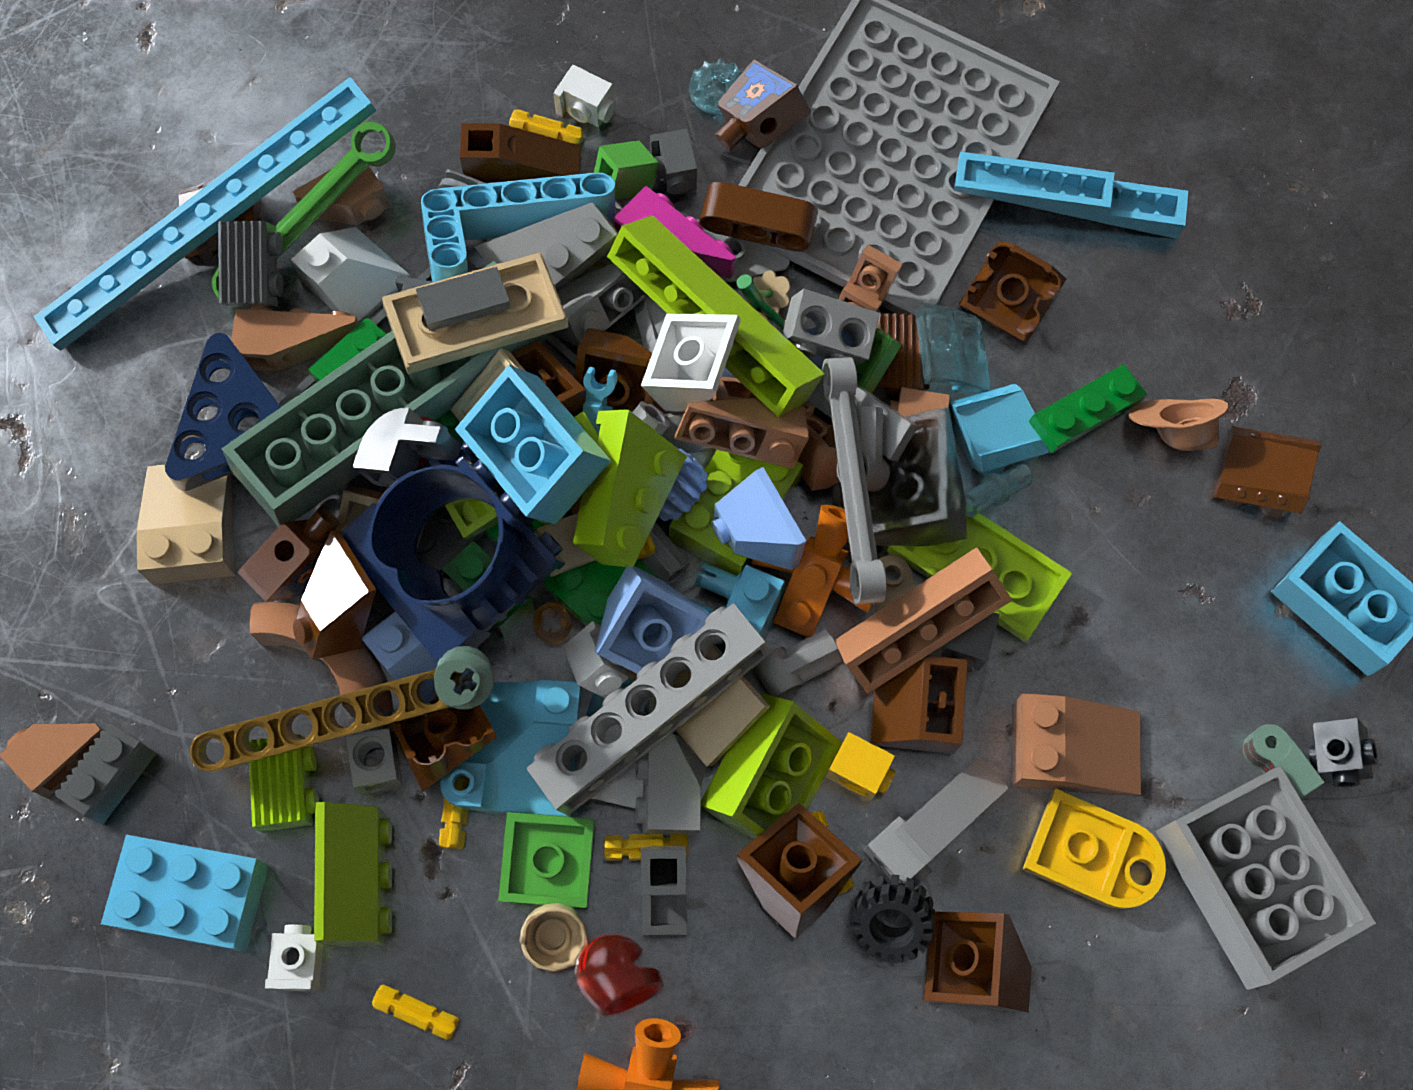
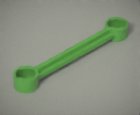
M371 121L364 122L356 127L351 136L352 149L276 225L277 232H280L282 236V254L370 165L382 166L392 159L396 144L394 137L385 127ZM372 131L385 134L386 146L382 153L378 150L375 153L369 154L361 150V142L366 134ZM219 268L214 273L212 279L213 291L218 298Z

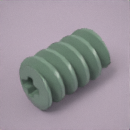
M458 646L447 651L439 659L434 675V687L439 699L448 707L457 709H472L482 704L490 695L493 687L492 666L487 656L479 649L470 646ZM466 668L471 669L474 682L465 681L462 686L457 685L454 671L463 673Z

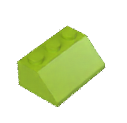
M763 693L759 694L770 705V708L727 751L700 801V806L710 814L753 840L798 802L808 810L843 743L794 701Z
M316 802L314 941L330 948L385 945V934H391L392 910L390 906L385 907V889H391L392 887L391 862H385V845L392 842L391 819L385 818V813L378 806Z

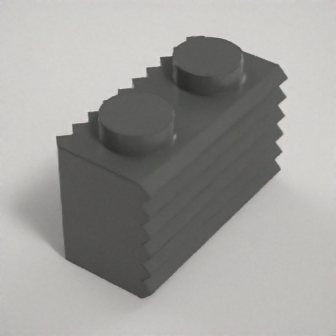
M266 221L218 222L219 304L228 307H277V297H281L283 294V279L281 273L277 271L276 258L282 255L283 241L280 232H277L276 226Z
M112 723L105 724L106 730L100 732L101 738L94 739L95 745L89 746L88 753H83L84 760L78 761V767L72 768L73 774L66 776L67 782L61 783L60 790H55L57 798L83 816L104 825L157 754Z

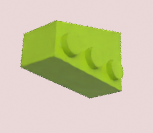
M630 410L598 411L596 424L600 425L597 445L609 457L611 462L592 482L588 490H585L582 494L573 544L602 565L634 567L687 456Z

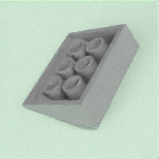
M1281 766L1262 774L1155 831L1247 990L1273 983L1376 924Z

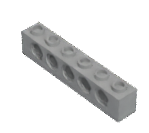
M734 603L727 608L720 607L713 611L706 618V625L693 635L687 634L678 639L672 645L671 653L659 662L653 661L644 666L638 672L636 681L626 689H617L604 699L601 709L591 717L584 716L570 726L568 729L569 734L557 744L551 743L546 745L534 756L535 761L526 769L557 811L569 816L772 653L763 638ZM718 643L726 645L722 657L717 660L707 659V652L710 647ZM684 670L691 671V679L687 685L681 688L673 687V680L679 672ZM647 698H656L657 703L654 711L649 715L640 716L639 708L641 703ZM614 725H621L622 733L619 739L607 744L605 735L608 729ZM580 752H586L587 762L585 766L578 771H572L571 762L574 756Z

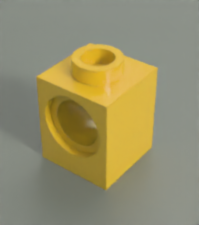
M848 732L828 770L826 778L871 801L877 791L885 794L896 774L895 770L889 768L895 756Z

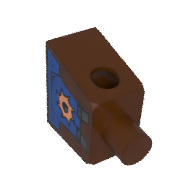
M753 60L718 101V108L727 123L715 133V137L728 151H731L744 138L755 146L764 148L805 118L811 110L797 84L758 61Z
M318 508L310 519L284 522L238 571L239 575L265 602L304 595L330 531H334L339 524L338 519L330 511Z

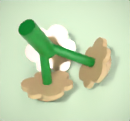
M772 270L765 271L762 277H754L753 279L747 274L741 275L737 279L736 284L747 302L754 309L760 308L763 313H758L767 321L766 316L770 317L778 325L776 329L779 332H783L786 320L778 313L780 308L787 307L790 303V298L787 295L791 288L789 279L785 276L777 277L776 273ZM804 317L803 324L806 322L807 317Z

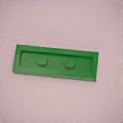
M1122 364L1035 413L1028 422L1051 453H1054L1127 411L1134 405L1141 403L1148 394L1125 364Z

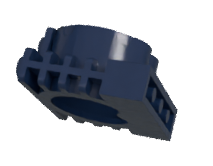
M455 437L453 438L462 445L457 461L426 458L428 463L417 471L408 472L396 480L384 492L377 504L373 503L341 532V535L368 578L437 663L447 651L455 647L470 646L477 648L491 635L488 630L494 624L508 617L507 613L515 605H521L527 600L526 596L535 587H541L547 582L546 577L555 569L560 570L565 565L563 559L558 555L563 551V548L547 531L542 535L532 524L536 519L525 516L466 442L462 443ZM463 499L479 500L494 507L497 513L499 538L496 552L486 572L473 586L454 597H450L444 590L443 577L440 571L434 567L424 565L419 560L417 554L419 535L431 515L444 505Z

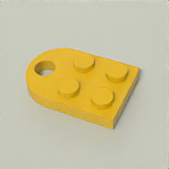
M1055 788L1050 795L1022 870L1100 905L1122 910L1140 906L1157 894L1165 878L1166 862L1159 842L1146 828ZM1133 862H1143L1149 867L1151 880L1146 886L1138 885L1132 880L1130 867Z

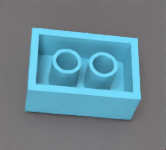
M511 365L505 368L455 428L457 433L526 517L555 525L611 462L609 457L538 376Z
M1340 521L1321 536L1271 591L1367 676L1387 666L1413 637V583Z
M126 835L101 924L116 929L246 953L269 865L256 858Z

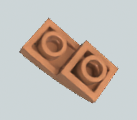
M867 245L838 300L878 312L903 264Z

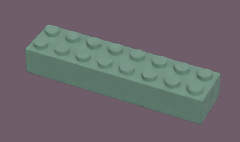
M492 261L484 268L497 265V263L495 261ZM391 331L221 449L230 470L278 526L284 522L295 521L360 475L353 468V464L363 436L379 417L395 409L410 408L419 417H429L435 421L455 405L501 348L512 353L537 340L542 344L547 341V334L408 374L393 331Z

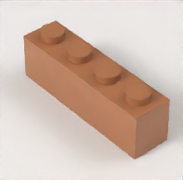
M976 547L835 639V642L846 666L868 694L1012 601V598Z

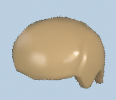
M549 903L536 908L528 915L521 929L520 943L524 956L536 968L550 972H557L575 966L577 959L579 960L584 950L583 948L588 945V934L584 919L573 907L561 903Z

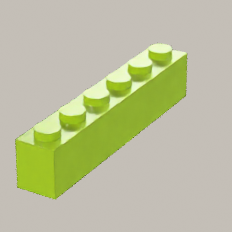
M653 215L621 226L607 257L667 314L738 315L741 321L725 368L777 417H780L808 401L824 376V372Z

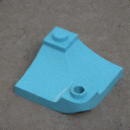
M546 679L528 682H495L490 695L480 706L497 738L441 779L440 788L445 799L453 806L471 811L571 817V814L566 816L553 807L526 768L535 761L534 756L539 750L548 744H557L569 734L568 729L580 718L582 687L577 682ZM577 754L571 762L572 771L576 769ZM460 777H468L470 780L468 788L463 791L456 790L454 787L455 781Z

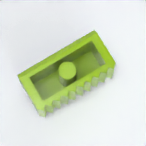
M294 734L300 739H305L301 734ZM268 738L251 739L249 742L255 750L262 751L268 744ZM313 745L249 762L253 828L259 832L313 825L312 814H315L316 802H319L316 787L311 788L310 771L316 770V753Z

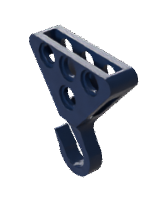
M215 333L206 341L165 464L167 476L174 486L181 491H188L232 474L233 472L230 470L221 448L246 432L238 429L239 423L247 417L257 418L259 423L281 408L226 334ZM226 369L230 371L229 376L224 381L213 382L210 380L211 375L216 370ZM211 406L218 409L216 415L210 420L197 419L199 412L205 407ZM196 444L205 446V451L199 458H185V453L189 447Z

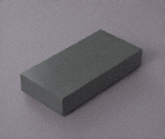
M497 267L416 289L417 298L429 331L510 309V300Z

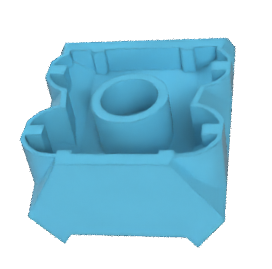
M1017 384L949 402L951 430L969 466L985 477L991 478L1001 474L1007 465L1017 462L1028 463L1037 459L1039 455L1051 452L1028 422L1035 412L1024 391Z

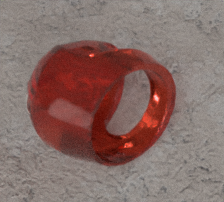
M606 934L593 939L580 952L576 962V984L583 997L603 1016L620 1013L635 1007L653 997L664 986L659 970L638 967L633 963L642 954L643 949L631 938L620 934Z

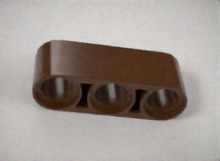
M713 182L708 187L699 223L705 230L715 234L800 252L808 250L810 247L818 216V208L814 204L798 198L726 182Z

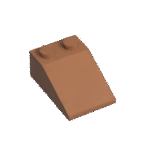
M1022 693L1013 703L1012 787L1054 790L1056 788L1061 791L1140 796V711L1067 696Z

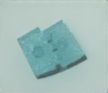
M922 303L915 310L924 383L952 386L953 393L980 394L991 391L981 320L957 309Z

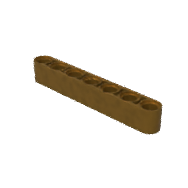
M466 668L463 673L454 671L457 685L462 686L463 674L469 668ZM434 669L206 731L192 741L190 758L193 764L200 770L206 772L222 770L448 708V706L441 700L435 704H428L420 696L421 685L428 679H434L436 670ZM493 673V686H494L495 677H494V673ZM387 690L394 692L399 699V708L391 716L380 712L377 703L379 696ZM344 702L352 705L356 711L354 723L347 728L340 726L335 719L336 708ZM300 714L306 715L312 723L311 734L306 739L298 738L292 730L293 720ZM257 726L262 727L268 734V744L262 751L255 750L249 742L250 732ZM213 738L218 739L224 746L223 758L218 763L212 762L206 754L207 743Z

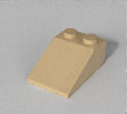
M165 465L147 466L137 525V571L152 585L235 576L232 474L194 489L181 491L174 486L167 476Z

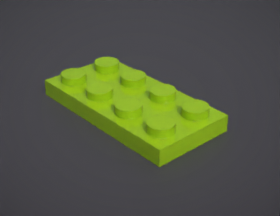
M933 483L891 542L887 552L902 558L911 568L929 579L977 547L1012 598L1011 602L995 611V613L1000 614L997 624L1026 643L1072 575V572Z

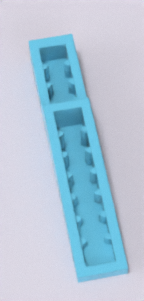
M960 152L954 188V191L1174 239L1179 238L1185 227L1189 193L1187 190L1114 181L1115 173L968 152Z

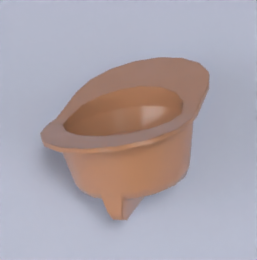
M1159 399L1134 405L1129 410V418L1140 425L1156 427L1161 439L1170 447L1180 451H1195L1215 448L1218 445L1219 418L1229 409L1228 403L1220 399Z

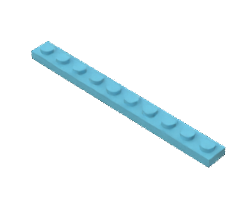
M349 77L35 315V320L51 344L60 351L217 233L218 222L233 221L377 110L353 79Z

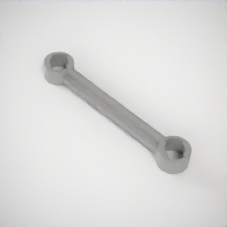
M851 357L829 358L824 360L822 372L825 373L822 377V387L825 399L830 401L852 559L850 566L851 594L855 604L882 603L886 597V575L882 561L877 559L854 398L857 389L856 367Z

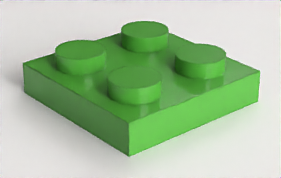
M507 812L498 901L540 905L561 903L570 907L587 908L595 819Z

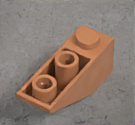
M254 306L250 310L236 309L231 341L253 370L281 371L327 353L352 331L359 322L356 316L343 311L317 314L299 308L283 312L272 311L262 306Z
M758 398L688 403L675 434V439L791 469L794 468L809 438L805 407L799 406L777 417Z

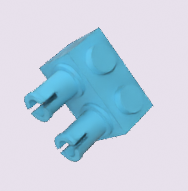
M705 561L701 566L703 573L698 572L695 586L728 598L725 608L734 603L765 641L785 594V581L748 565L737 576ZM693 601L710 614L713 611H715L714 609H711L707 606H704L700 603ZM722 643L715 644L724 654L726 645Z

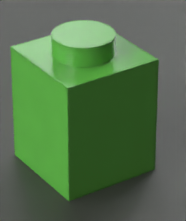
M639 140L599 146L594 173H604L613 178L615 181V200L633 198L645 186L652 190L654 179L657 175L658 161Z

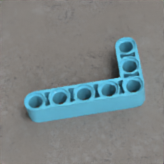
M586 173L438 188L426 192L421 198V208L432 283L468 273L465 240L501 237L592 202L612 222L615 217V181L604 173Z

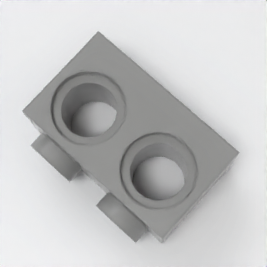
M802 289L791 297L782 335L806 357H815V355L828 359L851 357L855 366L869 360L880 313ZM804 317L811 319L815 323L816 335H812L805 330L803 325ZM842 329L849 331L853 336V347L846 345L842 340Z

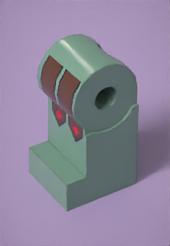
M1265 724L1257 728L1245 739L1243 753L1246 759L1252 765L1260 767L1263 773L1281 766L1300 799L1325 783L1296 743L1280 726Z

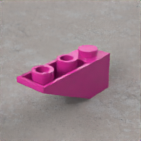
M645 186L614 217L615 228L619 232L622 225L653 215L718 276L730 279L734 275L736 256H734L731 248L721 240L715 241L705 233L703 227L696 219L691 216L685 217L674 208L670 199L662 193L656 194Z

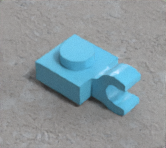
M589 367L583 380L586 389V401L583 404V411L587 414L599 434L600 425L596 424L598 411L613 410V407L607 406V396L614 390L618 376L616 370H610L607 376V383L600 384L594 378L595 368Z

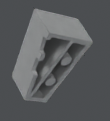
M592 202L477 245L475 248L487 264H490L492 261L500 264L541 252L556 291H559L567 283L577 279L609 253L619 232L603 211Z

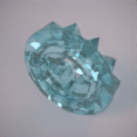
M721 58L714 63H709L705 60L702 67L694 69L689 81V93L697 107L707 113L722 115L718 108V101L723 97L724 92L720 91L718 87H713V78L718 79L720 83L726 82V93L743 73L738 69L736 62L732 64L724 63Z

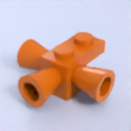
M821 505L816 536H810L806 542L800 564L795 569L789 570L753 559L752 565L793 573L773 623L808 638L813 636L833 590L866 613L869 612L872 603H854L850 589V568L843 567L848 551L842 548L849 539L845 509L833 505Z
M649 1018L642 1020L635 1027L636 1047L633 1046L628 1070L585 1052L577 1084V1090H718L720 1079L673 1080L678 1056L674 1052L681 1039L680 1030L667 1020Z

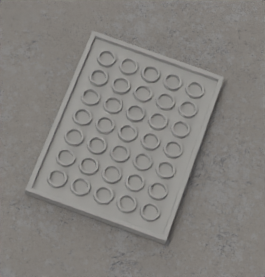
M851 0L798 87L811 112L768 146L761 148L739 183V186L798 198L814 204L818 208V216L810 247L808 250L797 252L768 245L763 246L845 287L862 252L867 245H870L903 264L882 307L898 315H922L923 327H925L995 202V199L954 191L960 152L1019 159L1053 98L1060 81L888 0Z

